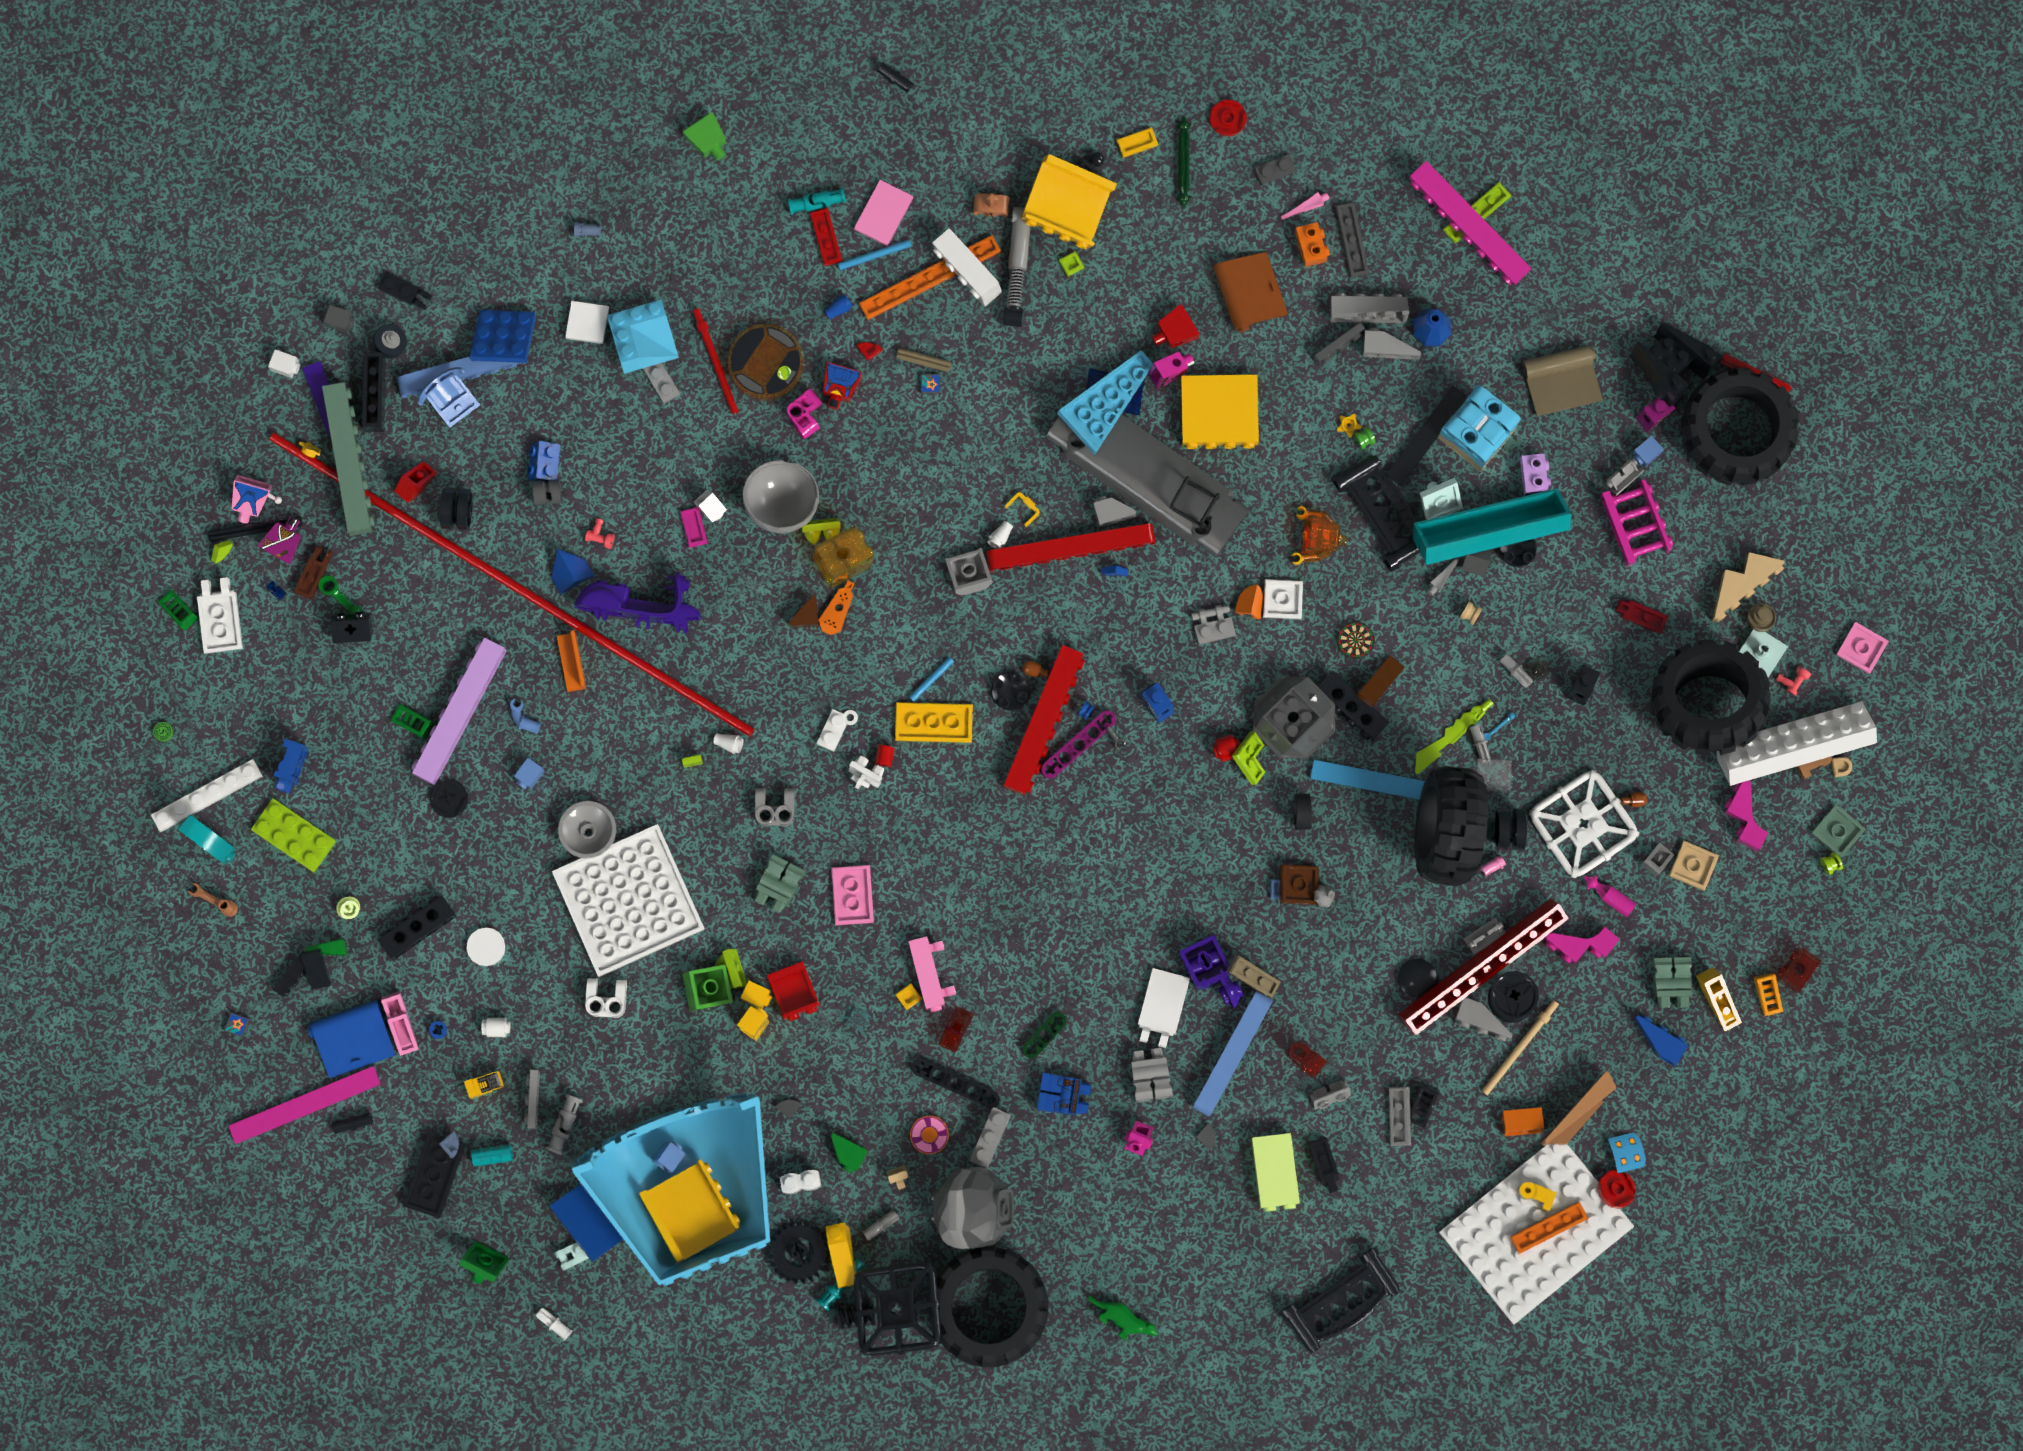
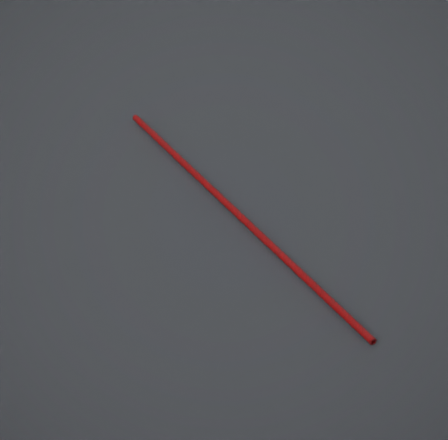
M275 432L272 433L269 438L271 442L339 483L338 474L335 469L315 457L312 458L305 455L301 448ZM367 489L365 490L366 496H370L373 505L751 737L755 730L753 727Z

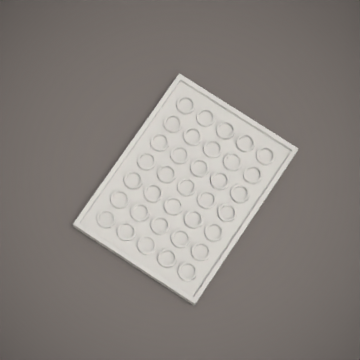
M1549 1144L1439 1233L1514 1325L1625 1235L1634 1225L1621 1209L1611 1208L1602 1201L1598 1193V1181L1568 1144ZM1524 1182H1531L1557 1192L1550 1211L1542 1210L1543 1204L1537 1201L1522 1199L1518 1193L1520 1185ZM1580 1201L1588 1217L1587 1220L1518 1255L1510 1236Z

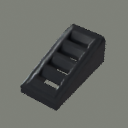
M1423 1083L1421 1084L1410 1111L1411 1123L1423 1128L1426 1127L1440 1090ZM1423 1091L1434 1095L1433 1098L1423 1095ZM1420 1098L1431 1102L1430 1106L1419 1102ZM1419 1106L1424 1109H1427L1428 1111L1427 1113H1425L1420 1110H1417L1416 1107ZM1414 1113L1425 1117L1424 1121L1420 1122L1413 1119Z

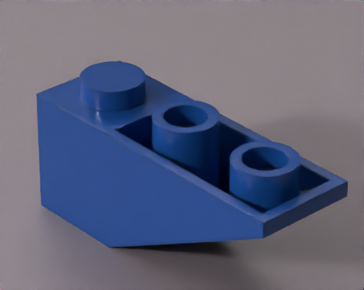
M1637 1015L1634 1020L1657 1057L1672 1066H1676L1688 1047L1685 1044L1686 1040L1678 1035H1670L1668 1033L1669 1030L1661 1025L1655 1026L1651 1023L1652 1020L1645 1015H1641V1017Z

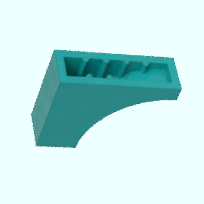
M189 815L178 829L224 865L226 862L230 863L236 856L234 853L236 849L192 815Z

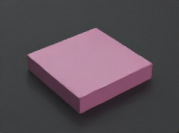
M1855 622L1836 655L1870 674L1889 641Z

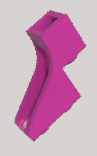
M1748 780L1735 784L1733 788L1735 794L1733 798H1728L1724 807L1727 809L1725 814L1745 824L1744 826L1741 825L1736 833L1739 836L1737 842L1757 852L1761 849L1768 832L1760 828L1754 821L1752 815L1751 781Z
M1606 927L1598 935L1588 939L1550 933L1544 939L1547 942L1545 944L1546 947L1553 952L1557 950L1562 954L1560 958L1568 964H1575L1588 947L1591 949L1590 953L1598 959L1600 957L1604 959L1620 940Z

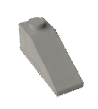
M1370 328L1364 332L1363 357L1419 360L1421 357L1420 351L1390 334L1380 331V329Z

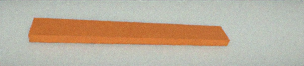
M993 235L967 247L980 262L1001 252ZM942 260L860 302L859 305L867 320H870L957 274L951 272L945 265L946 261Z

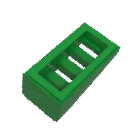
M172 589L158 601L159 605L184 631L199 619ZM174 597L175 600L167 607L165 604ZM179 603L180 605L172 612L171 609ZM183 609H185V611L177 618L176 615L180 613Z
M399 704L390 720L426 740L435 725L429 719ZM406 711L407 713L401 722L398 721L402 713ZM410 715H413L409 724L406 725V722L409 719ZM420 719L415 729H413L412 727L416 720Z
M344 939L305 948L306 952L321 949L323 955H349Z

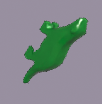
M1088 1296L1090 1302L1106 1310L1099 1315L1098 1319L1105 1325L1108 1323L1107 1319L1114 1321L1117 1326L1122 1328L1118 1336L1124 1341L1127 1340L1128 1334H1147L1154 1337L1158 1335L1154 1324L1137 1318L1127 1305L1114 1301L1101 1302L1092 1296Z

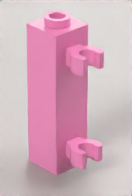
M927 937L908 941L926 1010L930 1009L931 1012L942 1010L941 1006H945L943 997L956 995L954 986L941 989L932 957L933 952L944 950L943 941L929 944Z

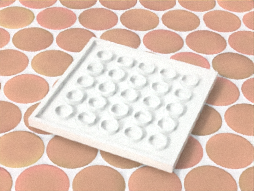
M658 824L612 844L600 856L580 858L552 871L598 977L705 930Z

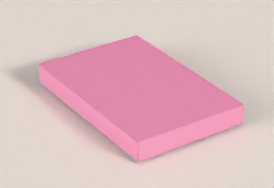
M880 180L854 230L888 246L911 204L913 196Z
M870 865L831 868L835 926L874 923Z

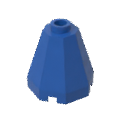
M1439 308L1423 309L1412 321L1413 337L1424 347L1441 346L1451 336V319Z

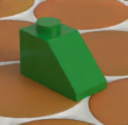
M832 1133L831 1138L839 1163L843 1165L842 1169L849 1173H852L853 1170L858 1172L868 1150Z

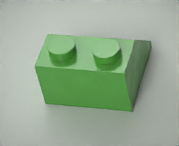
M726 965L682 973L690 1011L733 1003Z

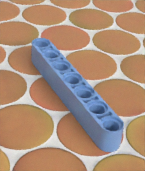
M469 356L398 377L396 380L401 397L407 398V395L420 394L422 389L432 379L450 368L460 367L465 370L464 374H458L462 381L467 378L468 380L478 378L481 374L485 373L488 375L499 372V369L513 368L520 363L471 361Z
M1258 991L1255 992L1193 1106L1194 1109L1209 1117L1211 1116L1270 1008L1273 999Z

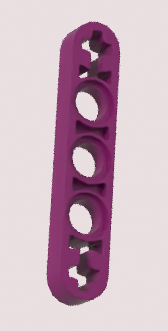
M1108 710L1099 714L1042 765L1043 776L1047 779H1053L1101 738L1107 732V727L1110 726L1112 728L1115 725V714ZM1104 715L1107 717L1111 716L1112 723H1105L1102 726L1103 728H1105V730L1102 731L1100 726L1095 722L1099 721V724H1101L1104 721ZM1089 728H1097L1098 735L1090 737L1087 733ZM1076 740H1082L1084 747L1081 750H1076L1073 747V743ZM1063 752L1068 753L1070 756V760L1066 763L1059 760V755ZM1056 759L1057 763L1062 767L1059 769L1057 765L1053 770V775L1051 773L1046 774V766L1052 767L1055 764L1052 760Z

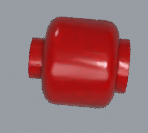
M1231 734L1217 738L1215 744L1212 745L1216 759H1220L1222 762L1232 760V755L1239 747L1240 742L1239 739H1234Z

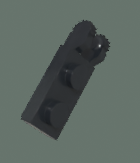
M385 272L377 287L378 290L422 310H425L427 306L415 300L417 294L427 300L432 298V295L420 290L419 287L388 272Z

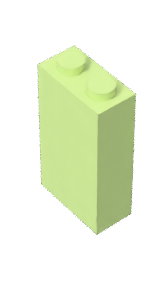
M1291 1133L1251 1138L1260 1209L1264 1208L1265 1212L1276 1211V1207L1284 1206V1210L1296 1208V1204H1299L1300 1200Z

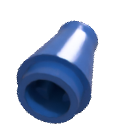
M843 294L842 296L839 295L824 311L831 320L838 315L850 311L853 305L848 297Z

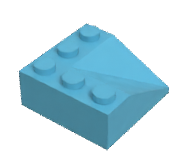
M662 300L607 315L624 374L679 358Z

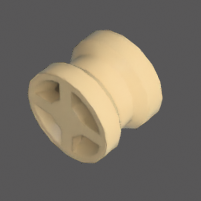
M1469 601L1460 618L1463 620L1467 619L1470 624L1474 625L1482 608L1473 606V603Z

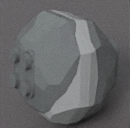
M983 1167L957 1169L948 1176L940 1189L932 1192L933 1212L931 1220L936 1224L942 1240L949 1246L960 1249L992 1246L1013 1225V1190L1008 1188L989 1169Z

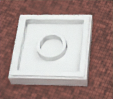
M1265 579L1263 618L1302 619L1303 581Z

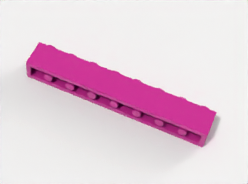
M1427 161L1409 177L1411 187L1416 191L1420 190L1424 194L1422 196L1428 204L1432 203L1437 208L1436 212L1442 218L1446 217L1450 221L1449 225L1456 232L1459 230L1463 234V240L1468 245L1472 244L1476 248L1475 252L1481 258L1485 257L1490 262L1488 265L1495 272L1499 271L1503 275L1501 278L1507 285L1512 284L1515 286L1530 272L1532 268Z

